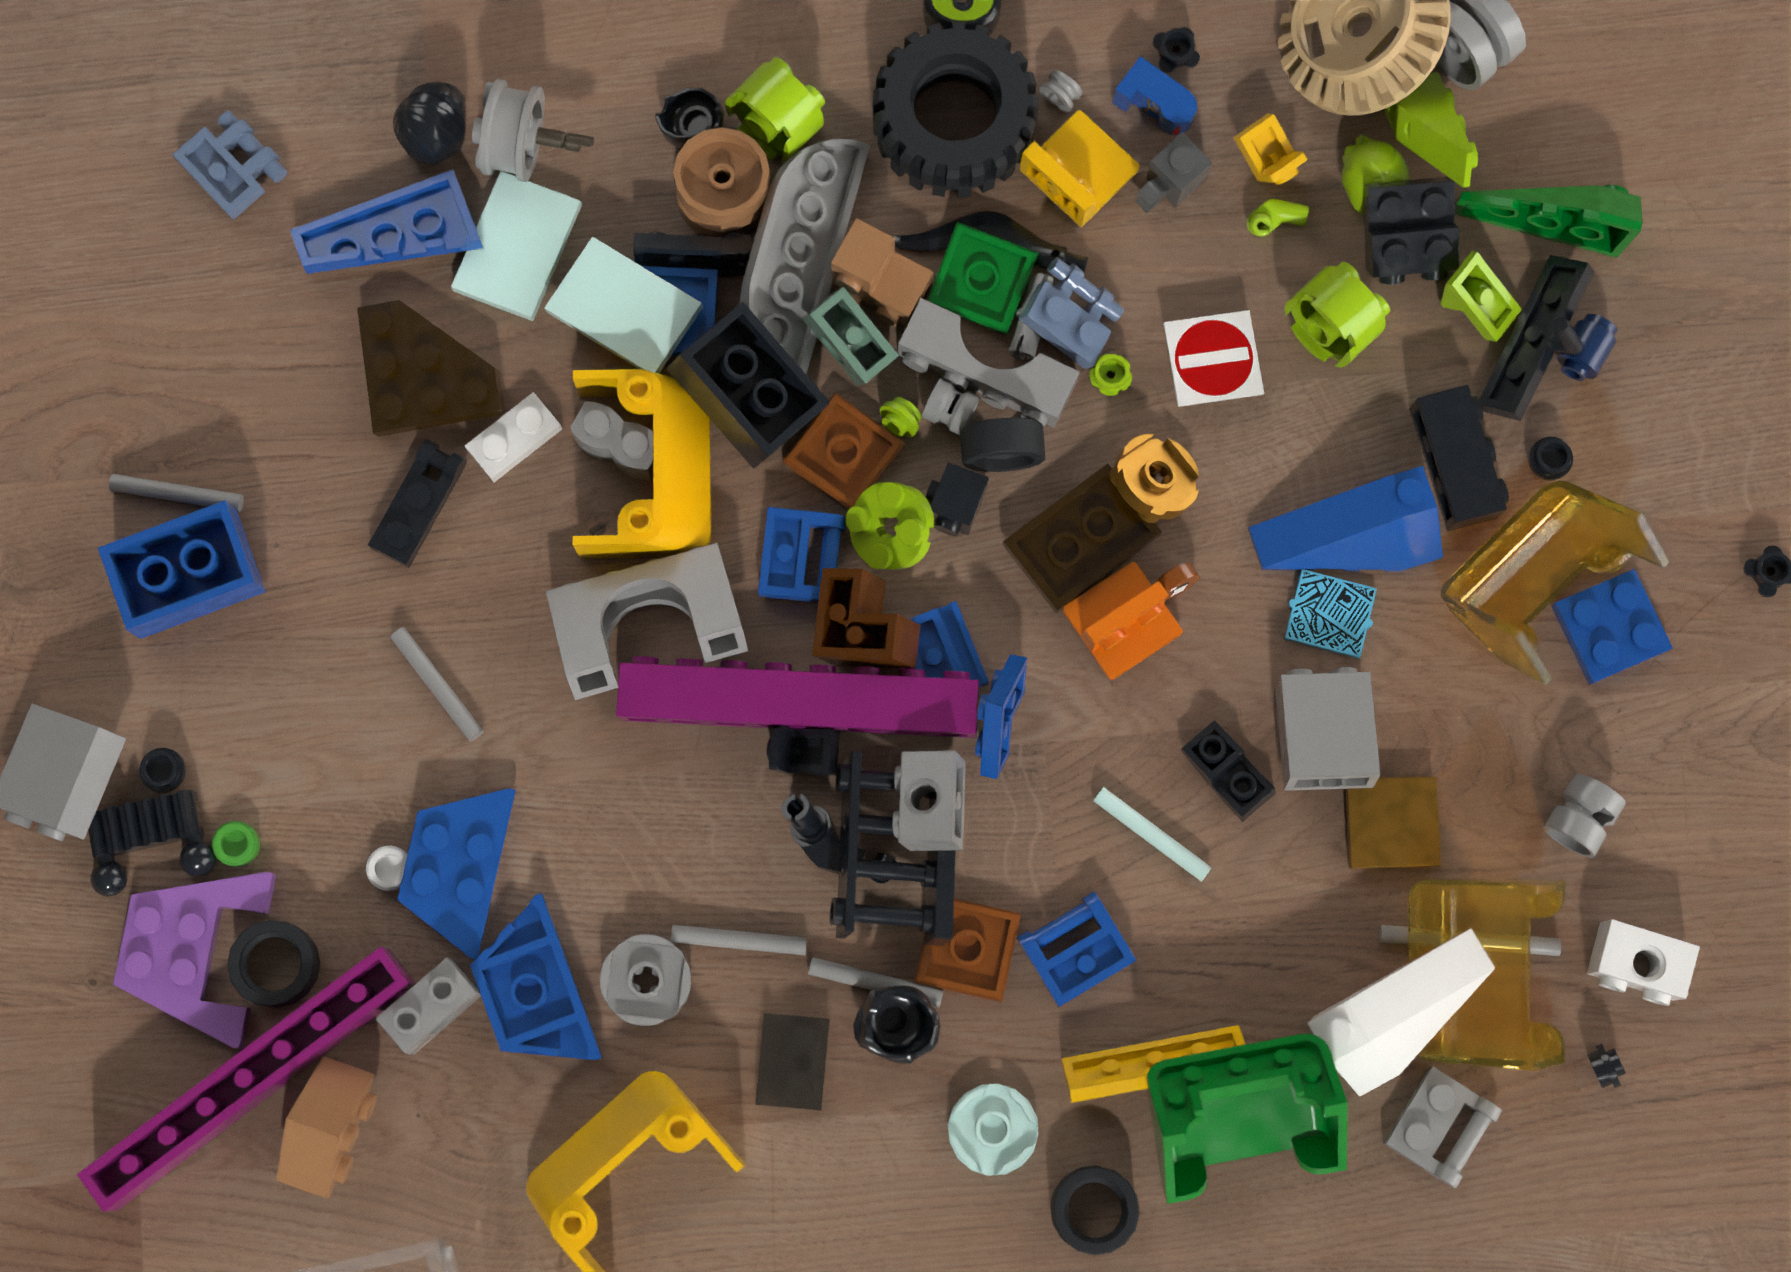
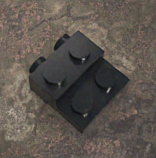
M1449 177L1364 184L1365 269L1373 278L1379 277V282L1382 284H1400L1405 281V275L1421 273V278L1425 280H1442L1448 277V271L1459 268V227L1455 224V181Z

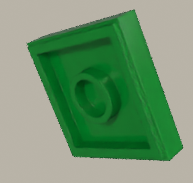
M957 222L927 301L961 316L960 318L1007 336L1037 260L1038 253Z

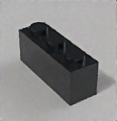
M1468 385L1418 397L1409 410L1447 532L1497 519L1507 510L1506 504L1509 502V494L1504 480L1497 478L1493 462L1496 461L1495 448L1492 440L1489 437H1484L1480 421L1483 419V412L1477 396H1471Z

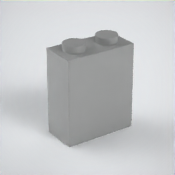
M1341 667L1332 670L1330 673L1313 674V671L1310 669H1294L1288 671L1286 675H1281L1275 688L1284 791L1373 788L1381 774L1370 672H1357V669L1352 667Z
M31 704L0 777V809L6 811L3 820L30 829L33 821L40 823L37 829L38 833L62 842L66 833L84 840L126 738L98 726Z

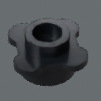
M1187 27L1174 28L1166 33L1159 32L1154 36L1153 47L1159 52L1160 60L1158 66L1163 72L1171 73L1175 68L1182 66L1193 68L1199 63L1200 54L1194 50V33L1191 29ZM1178 47L1180 52L1174 53L1172 49Z
M1777 546L1766 547L1763 555L1759 558L1749 559L1744 563L1743 570L1745 575L1754 579L1758 585V592L1763 597H1772L1777 593V588L1783 584H1791V561ZM1767 568H1772L1774 574L1768 575Z

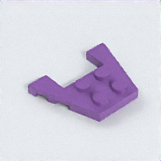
M263 872L132 894L113 985L232 1048L243 1049L251 1008L205 1001L209 973L222 908L269 914L277 874Z

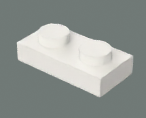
M533 392L466 444L465 448L490 479L496 482L561 431L562 427Z

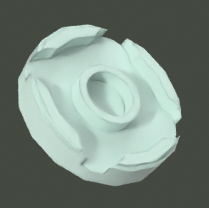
M1001 1084L980 1085L964 1093L953 1106L948 1121L949 1143L956 1157L970 1170L988 1176L1008 1174L1021 1167L1034 1152L1038 1138L1037 1116L1029 1100L1016 1089Z

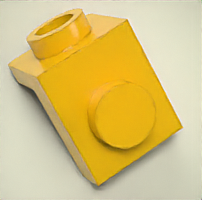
M1274 114L1264 115L1233 137L1257 181L1276 183L1277 185L1282 184L1296 176L1299 172L1297 167L1308 160L1303 151H1294Z

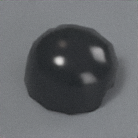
M684 88L673 94V96L667 95L665 97L661 113L655 114V119L666 141L681 150L687 140L704 130L723 127L725 113L715 95L703 88Z

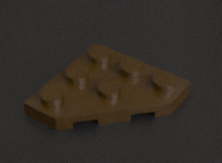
M400 300L357 308L372 430L376 436L381 437L505 414L500 375L495 367Z

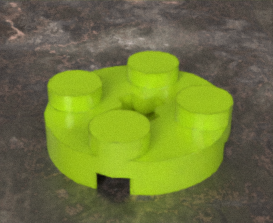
M880 482L867 488L858 497L854 507H851L846 514V525L850 530L851 541L856 552L871 568L903 570L917 564L928 552L931 542L927 541L930 535V528H934V515L928 500L918 489L898 482ZM887 518H897L898 524L894 527L896 532L894 537L885 531Z

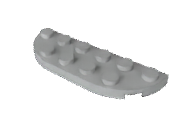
M831 139L805 147L791 156L781 166L770 185L741 288V302L747 305L805 374L808 371L817 336L802 318L829 295L832 284L831 262L845 238L870 148L868 144L851 139Z

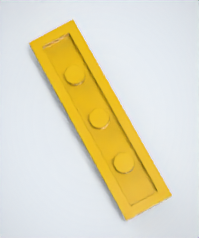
M1239 1025L1065 1057L1061 1058L1062 1068L1071 1103L1148 1089L1147 1074L1150 1068L1157 1062L1245 1045V1041Z

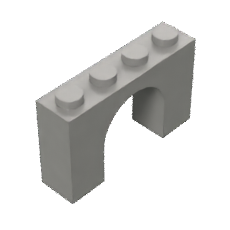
M718 543L704 547H695L683 553L662 559H653L644 564L619 571H610L598 577L576 583H567L559 588L546 591L565 675L575 700L618 688L609 651L610 636L616 624L625 615L643 606L663 604L676 607L685 612L694 623L705 663L748 651Z

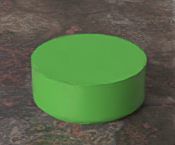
M230 821L223 824L217 829L212 840V849L217 859L232 867H242L250 864L257 857L261 845L257 831L252 826L241 821Z

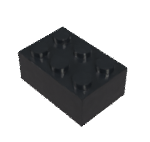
M744 302L735 307L667 367L670 374L753 469L767 459L830 403Z

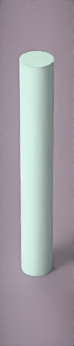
M1105 787L1102 788L1093 802L1202 882L1211 870V866Z

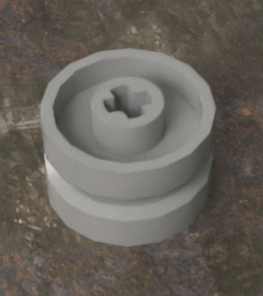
M1449 0L1451 13L1450 29L1446 45L1436 67L1457 86L1466 90L1478 89L1494 76L1497 67L1508 65L1525 49L1526 35L1520 19L1507 0Z

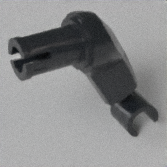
M796 794L787 797L782 804V814L791 823L790 828L793 839L819 869L839 875L840 838L830 816L823 808L812 806L809 800L802 794H800L799 798ZM858 848L857 859L864 858L865 850ZM878 852L875 858L873 859L879 861L896 862L894 859L881 852ZM870 878L871 880L879 884H883L889 881L887 879Z

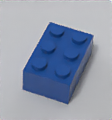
M226 500L98 547L125 628L139 639L266 592L238 511Z

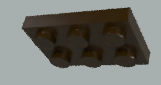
M1108 463L1003 541L1002 545L1055 613L1059 612L1065 605L1079 597L1162 533L1155 523H1148L1140 518L1138 512L1123 499L1117 487L1110 480V470L1112 468Z

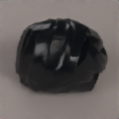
M438 81L422 84L414 88L408 97L403 99L397 107L393 117L394 133L401 146L411 158L424 164L437 165L439 162L452 156L456 151L461 150L466 133L465 96L456 86Z
M907 985L888 986L885 989L872 990L868 994L865 1004L858 1011L853 1024L854 1036L860 1047L899 1064L912 1063L914 1060L932 1051L938 1043L941 1028L938 1013L929 998L918 988Z

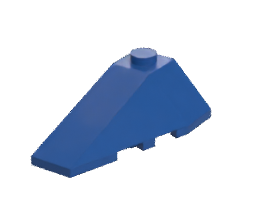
M1423 465L1375 480L1248 528L1262 570L1304 569L1314 571L1315 569H1344V571L1385 570V572H1401L1443 558L1438 508Z

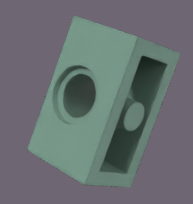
M844 287L834 291L802 318L856 386L866 384L899 356Z

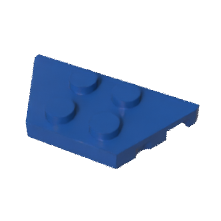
M508 788L417 812L397 901L416 914L470 959L475 960L479 955L515 789Z
M542 893L535 895L512 923H509L497 936L493 944L488 949H485L470 965L498 1045L503 1052L599 1060L603 1057L544 895Z

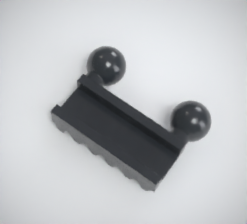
M181 790L176 794H163L158 798H145L140 802H127L122 806H109L105 810H96L88 829L93 858H96L97 866L93 869L90 877L93 889L98 894L106 897L115 896L124 890L128 881L127 872L120 863L115 862V856L185 840L186 845L181 850L179 856L182 869L191 876H204L208 874L215 866L216 856L212 846L204 842L203 836H205L204 829L199 824L195 802L198 801L197 792Z

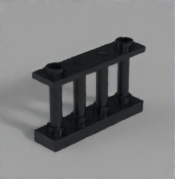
M852 751L844 760V764L838 765L836 772V790L842 791L838 898L833 897L830 905V924L836 925V938L845 939L854 932V922L919 927L920 932H925L924 945L943 946L953 939L956 850L928 851L927 860H923L922 864L857 859L858 832L894 835L893 817L859 814L860 788L896 791L894 782L895 773L861 770L862 752ZM929 792L924 795V798L930 799L929 809L936 802V792ZM856 877L920 882L921 887H926V905L922 904L920 909L855 904Z

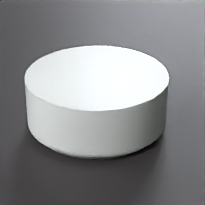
M383 846L376 849L370 855L366 864V873L369 881L383 891L393 892L400 890L408 854L396 846Z

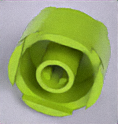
M774 57L770 62L762 63L725 100V108L729 118L736 113L742 122L737 130L755 139L765 152L767 158L773 160L777 155L782 156L781 163H785L791 156L797 153L824 125L821 108L825 105V100L821 93L811 85L804 86L793 76V72L788 64L778 57Z
M1341 262L1337 266L1324 267L1286 302L1284 311L1286 316L1292 312L1295 323L1290 328L1299 342L1312 355L1323 362L1329 357L1339 361L1335 367L1342 368L1347 366L1385 330V317L1390 313V307L1382 296L1372 293L1360 281L1359 274L1353 266L1347 262Z

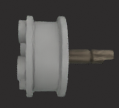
M502 79L486 83L483 94V107L485 108L483 118L476 117L472 131V142L479 144L475 165L482 174L492 175L495 170L515 173L518 181L527 182L533 173L540 145L579 152L581 146L591 147L594 144V137L575 133L566 134L564 131L543 128L545 95L542 87L533 86L530 91L509 88L507 81Z

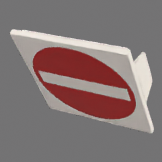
M1250 310L1163 323L1178 407L1264 395Z

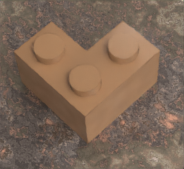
M857 218L831 262L832 289L836 291L844 287L858 305L862 304L875 311L874 316L877 319L893 327H896L898 323L907 327L920 299H925L933 284V271L895 252L894 237Z
M325 1056L322 1057L286 1118L276 1181L326 1199L329 1198L337 1182L341 1184L346 1182L354 1158L348 1156V1153L353 1149L358 1137L360 1127L357 1125L360 1120L366 1122L369 1120L376 1104L377 1095L371 1093L375 1074Z

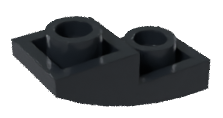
M1215 720L1181 748L1183 754L1198 773L1242 822L1276 794L1274 786L1245 757V751Z

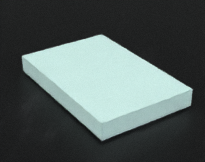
M500 171L476 227L483 249L466 251L451 286L453 292L534 321L582 207L581 201L530 181H518L516 176Z
M592 236L544 309L553 317L636 368L660 373L702 310L703 305L695 298Z

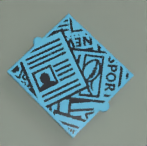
M1302 569L1294 599L1288 603L1291 612L1284 640L1359 659L1367 629L1373 625L1370 615L1377 588Z

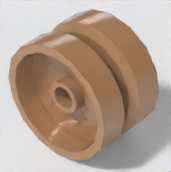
M723 127L704 130L687 140L677 154L673 175L679 212L688 226L699 234L721 237V239L730 232L748 234L756 229L759 225L770 188V170L767 157L757 141L740 130Z

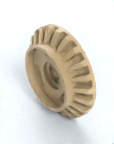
M1288 0L1291 6L1288 13L1282 14L1280 20L1283 34L1278 37V48L1282 51L1283 58L1280 61L1283 70L1290 78V83L1309 102L1325 111L1340 115L1374 113L1386 109L1407 97L1421 85L1434 69L1442 55L1449 34L1451 20L1449 0ZM1371 17L1372 25L1370 30L1363 36L1354 37L1352 34L1354 24L1360 18ZM1318 21L1325 54L1314 58L1311 34L1314 22ZM1398 31L1396 37L1394 38L1392 43L1387 47V49L1374 60H1372L1373 57Z

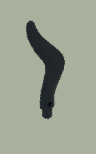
M982 211L970 214L918 234L894 236L895 247L908 251L945 249L949 245L957 222L1037 252L1038 257L1035 264L1048 269L1050 263L1058 257L1069 266L1075 264L1085 273L1089 258L1067 252V247L1042 240L1011 217L995 211Z

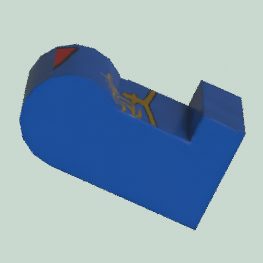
M1141 56L1115 89L1112 101L1114 105L1124 112H1127L1130 106L1134 104L1155 118L1158 126L1170 135L1185 133L1191 127L1197 111L1195 96L1188 89Z

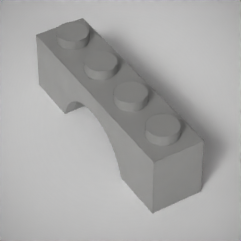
M923 298L920 299L898 343V355L903 358L902 362L906 366L921 373H925L928 369L943 376L942 379L952 383L956 390L965 391L966 388L982 394L981 399L992 407L1004 410L1007 406L1022 413L1021 418L1042 423L1043 428L1045 425H1048L1055 429L1077 383L1080 371L1041 353L1027 364L1014 369H995L977 361L966 349L960 332L961 316Z

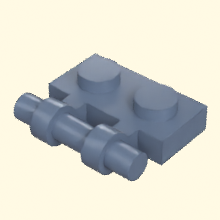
M226 111L218 118V123L225 130L221 135L215 138L206 127H203L172 155L223 211L234 220L265 193L262 186L255 180L258 176L266 173L274 183H278L286 177L288 172L278 162V154L271 147H264L253 135L254 129L244 119L238 120L231 111ZM235 147H241L251 157L243 165L230 153Z
M1057 257L1050 263L1047 269L1050 274L1058 279L1055 287L1047 281L1038 284L1019 320L1082 368L1087 369L1094 366L1112 332L1099 322L1102 314L1115 322L1123 314L1124 308L1113 300L1114 295L1105 287L1097 288L1084 278L1085 273L1075 264L1069 266ZM1073 291L1088 302L1085 309H1082L1069 299Z

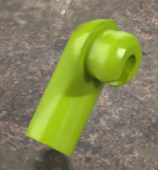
M1274 198L1268 199L1250 213L1247 219L1248 230L1255 236L1264 237L1283 222L1304 227L1308 217L1309 206Z

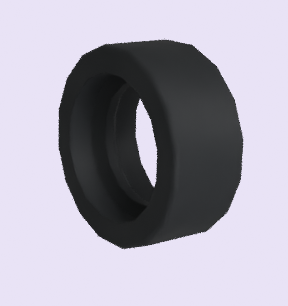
M1025 418L987 419L966 425L960 431L962 463L964 467L971 470L984 472L1016 471L1034 467L1045 460L1044 428L1042 423Z
M267 920L255 923L239 934L230 948L227 967L230 982L240 996L256 1005L280 1008L295 1004L310 992L318 978L320 959L317 946L308 933L291 923ZM272 937L284 938L291 942L299 952L301 961L299 974L294 982L285 989L268 991L257 986L249 976L247 967L249 954L255 945L264 939Z
M1096 1165L1080 1167L1064 1176L1054 1190L1050 1205L1052 1223L1060 1238L1075 1250L1091 1255L1112 1253L1125 1245L1135 1232L1140 1215L1138 1197L1129 1181L1115 1170ZM1098 1182L1109 1186L1116 1192L1121 1201L1122 1214L1120 1222L1112 1232L1104 1237L1091 1238L1084 1236L1074 1229L1069 1220L1067 1208L1070 1197L1077 1188L1086 1183Z

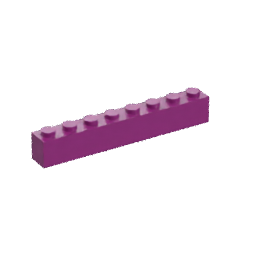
M633 656L632 663H619L616 717L621 721L772 728L773 725H782L791 729H834L840 732L977 738L979 680H971L969 672L944 671L943 678L925 677L926 671L919 669H899L898 676L881 675L880 668L854 667V674L836 673V666L820 664L810 665L809 672L792 671L791 664L778 662L765 663V670L747 669V662L736 660H723L720 667H703V660L693 658L676 659V665H658L659 658L649 656Z
M380 946L80 1171L77 1176L103 1212L121 1209L397 1001L415 985V982L393 952L388 948Z

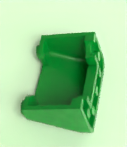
M1298 1034L1165 1059L1154 1064L1147 1074L1148 1095L1159 1169L1167 1204L1191 1200L1202 1194L1207 1186L1206 1165L1293 1149L1299 1166L1309 1173L1328 1174L1347 1170L1348 1102L1330 1049L1326 1042L1318 1036Z

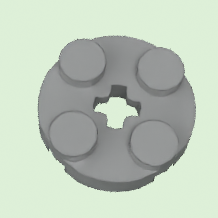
M641 934L626 939L609 953L601 968L600 988L609 1008L622 1020L634 1025L654 1026L675 1017L687 1002L691 992L692 974L683 952L669 940L657 935ZM644 967L652 968V975L659 977L658 986H651L649 993H641V986L633 982L634 976L641 975Z

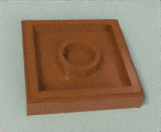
M835 392L829 399L830 403L818 413L782 461L784 465L848 511L851 507H854L858 497L867 488L879 481L905 447V442Z
M954 898L953 939L943 946L924 945V933L914 983L1002 1003L1021 913Z

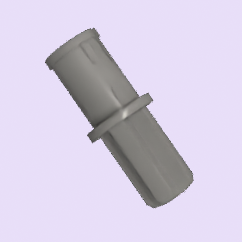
M1038 273L1031 277L1023 307L1016 312L1017 318H1020L1038 284L1047 281L1055 287L1056 280L1053 277L1043 273ZM1018 320L1008 353L1021 360H1024L1025 355H1027V361H1031L1036 357L1041 336Z

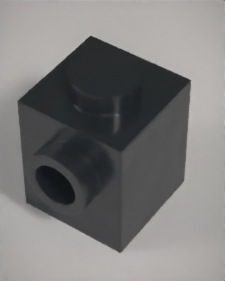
M948 462L941 481L932 480L925 496L933 511L934 528L951 536H958L959 532L969 535L987 490L989 478Z

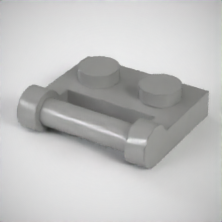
M1430 1066L1383 1144L1446 1185L1456 1189L1463 1178L1460 1175L1461 1170L1490 1122L1496 1123L1502 1110L1434 1066ZM1463 1105L1475 1111L1446 1161L1442 1164L1434 1159L1433 1155Z

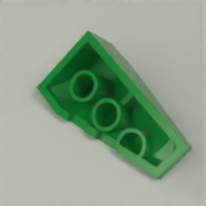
M1618 185L1462 191L1455 201V215L1618 258L1640 233L1643 224L1641 197L1629 194L1626 188Z

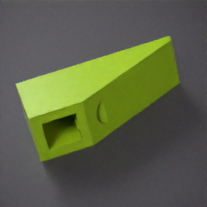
M1439 72L1430 73L1411 94L1398 103L1386 108L1385 115L1398 142L1463 188L1470 187L1471 170L1478 165L1476 144L1474 141H1468L1463 115H1457L1454 109V96L1451 88H1445Z

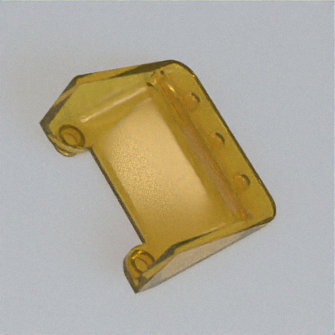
M1425 879L1417 882L1412 887L1408 896V963L1472 928L1495 966L1490 975L1418 1053L1417 1057L1434 1062L1538 1071L1565 1063V1043L1560 1031L1549 1023L1530 1021L1531 918L1552 917L1562 909L1565 902V880Z

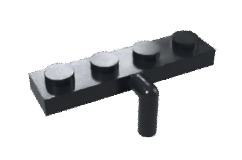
M1554 255L1549 256L1479 399L1483 412L1521 421L1554 352L1558 351L1577 355L1582 351L1583 343L1569 322L1594 272L1588 262Z

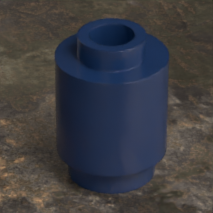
M1589 313L1586 314L1583 320L1577 321L1573 328L1583 343L1582 351L1577 355L1559 352L1557 356L1558 362L1562 365L1561 371L1577 381H1584L1585 378H1596L1616 343L1614 336L1617 332V327L1608 319Z

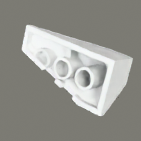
M1470 928L1312 1017L1308 1025L1313 1034L1323 1039L1328 1045L1336 1070L1359 1096H1362L1400 1075L1490 975L1495 966L1473 929Z

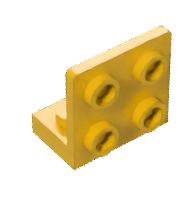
M1080 110L1071 116L1041 147L1034 141L1022 152L1020 171L1081 228L1140 168L1139 163Z

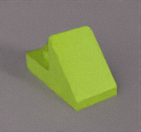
M1476 251L1470 252L1448 280L1440 303L1443 308L1463 311L1483 338L1494 342L1498 341L1522 310Z

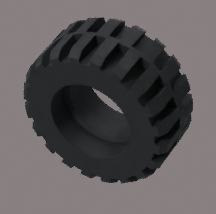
M952 21V29H941L940 23L927 26L926 35L920 37L919 33L915 31L905 37L904 48L901 49L895 46L887 55V66H882L879 69L876 77V89L873 90L874 135L878 136V148L883 158H890V168L897 176L901 177L906 173L909 175V185L918 190H922L925 184L933 187L932 195L945 197L946 190H957L958 198L970 197L971 188L978 186L982 193L994 188L995 179L999 177L1002 181H1006L1014 174L1015 164L1021 163L1022 152L1033 141L1039 99L1035 95L1037 83L1034 74L1029 71L1026 72L1028 61L1021 51L1011 54L1012 42L1002 35H999L996 40L989 37L990 28L977 25L976 30L973 31L965 29V22ZM963 81L980 88L988 95L995 106L996 115L993 124L980 135L966 140H946L931 134L918 122L914 114L915 101L921 93L937 83Z

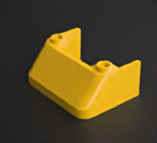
M643 369L573 370V381L580 397L618 396L621 405L630 413L638 415L653 414V499L634 500L621 509L618 516V535L573 536V546L579 558H660L683 553L695 547L708 546L712 535L710 418L673 377Z
M649 1071L640 1075L530 1174L527 1180L526 1192L530 1202L555 1241L582 1272H605L584 1247L595 1236L598 1221L594 1210L585 1201L583 1196L652 1134L667 1150L676 1153L687 1152L696 1147L704 1138H707L736 1173L746 1166L744 1161L677 1084L662 1072Z

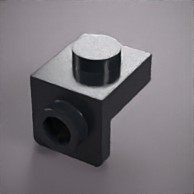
M773 725L771 728V738L767 743L766 750L769 769L790 776H836L840 731L834 729H791L782 725Z

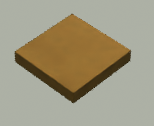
M1436 777L1378 778L1373 788L1345 789L1349 869L1441 866Z

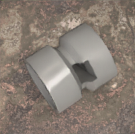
M1575 774L1562 794L1565 804L1554 807L1542 828L1549 837L1567 849L1582 856L1593 858L1607 837L1604 827L1615 824L1626 805V801L1621 795L1602 782L1583 774Z

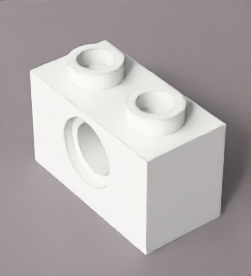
M1611 919L1600 922L1587 974L1600 978L1598 985L1618 992H1626L1627 987L1643 991L1642 999L1669 1006L1671 1000L1687 998L1700 946ZM1638 952L1644 954L1650 962V970L1645 977L1640 976L1633 966L1634 957Z

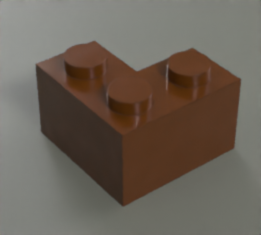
M822 569L812 656L835 666L916 669L921 625L899 614L882 613L886 580L864 569Z

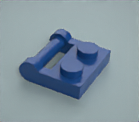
M768 507L758 596L808 601L818 604L822 569L837 568L841 532L846 531V517L832 513ZM811 528L823 530L817 586L804 585Z
M1094 891L1082 898L1083 903L1035 932L1030 933L1027 930L1016 937L1057 1007L1062 1006L1136 961V958ZM1092 918L1095 920L1100 928L1098 931L1047 961L1041 948Z

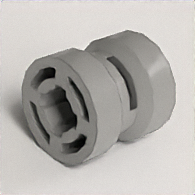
M940 378L928 399L922 418L932 423L940 421L948 425L949 431L960 436L961 429L969 425L980 397L969 391L960 393L954 390L952 383ZM954 403H956V405H955V407H954L952 413L950 414V412H951V410H952V408H953Z

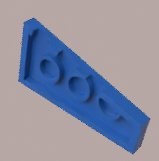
M454 170L290 230L302 266L307 274L483 249Z

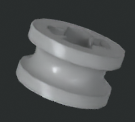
M1053 70L1048 77L1050 82L1042 83L1039 91L1052 106L1061 111L1069 112L1073 108L1072 100H1078L1082 96V89L1065 73Z

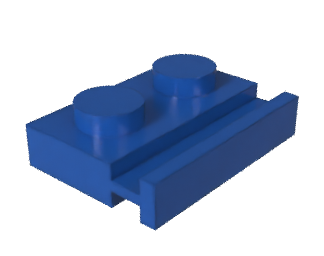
M956 601L909 619L921 625L916 669L926 671L925 677L943 678L944 671H963L970 673L971 680H979V687L989 685L988 678Z

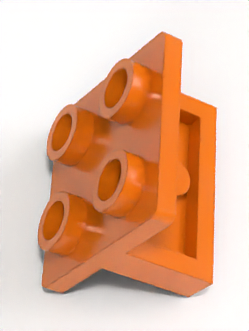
M1136 562L1129 563L1063 607L1064 615L1109 680H1115L1180 637L1183 632L1164 604L1169 594L1160 581L1151 585Z

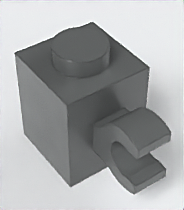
M1181 133L1151 160L1146 176L1149 182L1138 191L1137 195L1139 197L1135 202L1146 213L1150 212L1164 197L1176 208L1206 181L1212 162Z

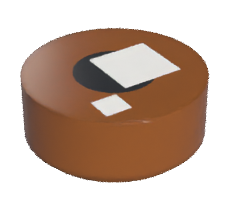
M1184 562L1166 571L1155 583L1160 581L1169 594L1167 598L1169 600L1192 587L1199 580L1200 576L1192 563Z

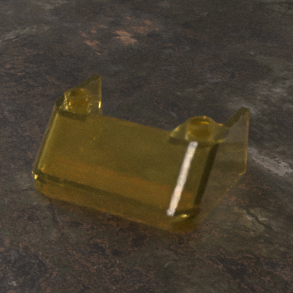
M1555 481L1542 487L1444 583L1441 588V597L1448 609L1501 662L1546 685L1552 678L1535 652L1539 645V638L1534 629L1528 626V624L1585 568L1601 574L1615 572L1633 555L1662 568L1669 563V560L1642 513L1570 482Z

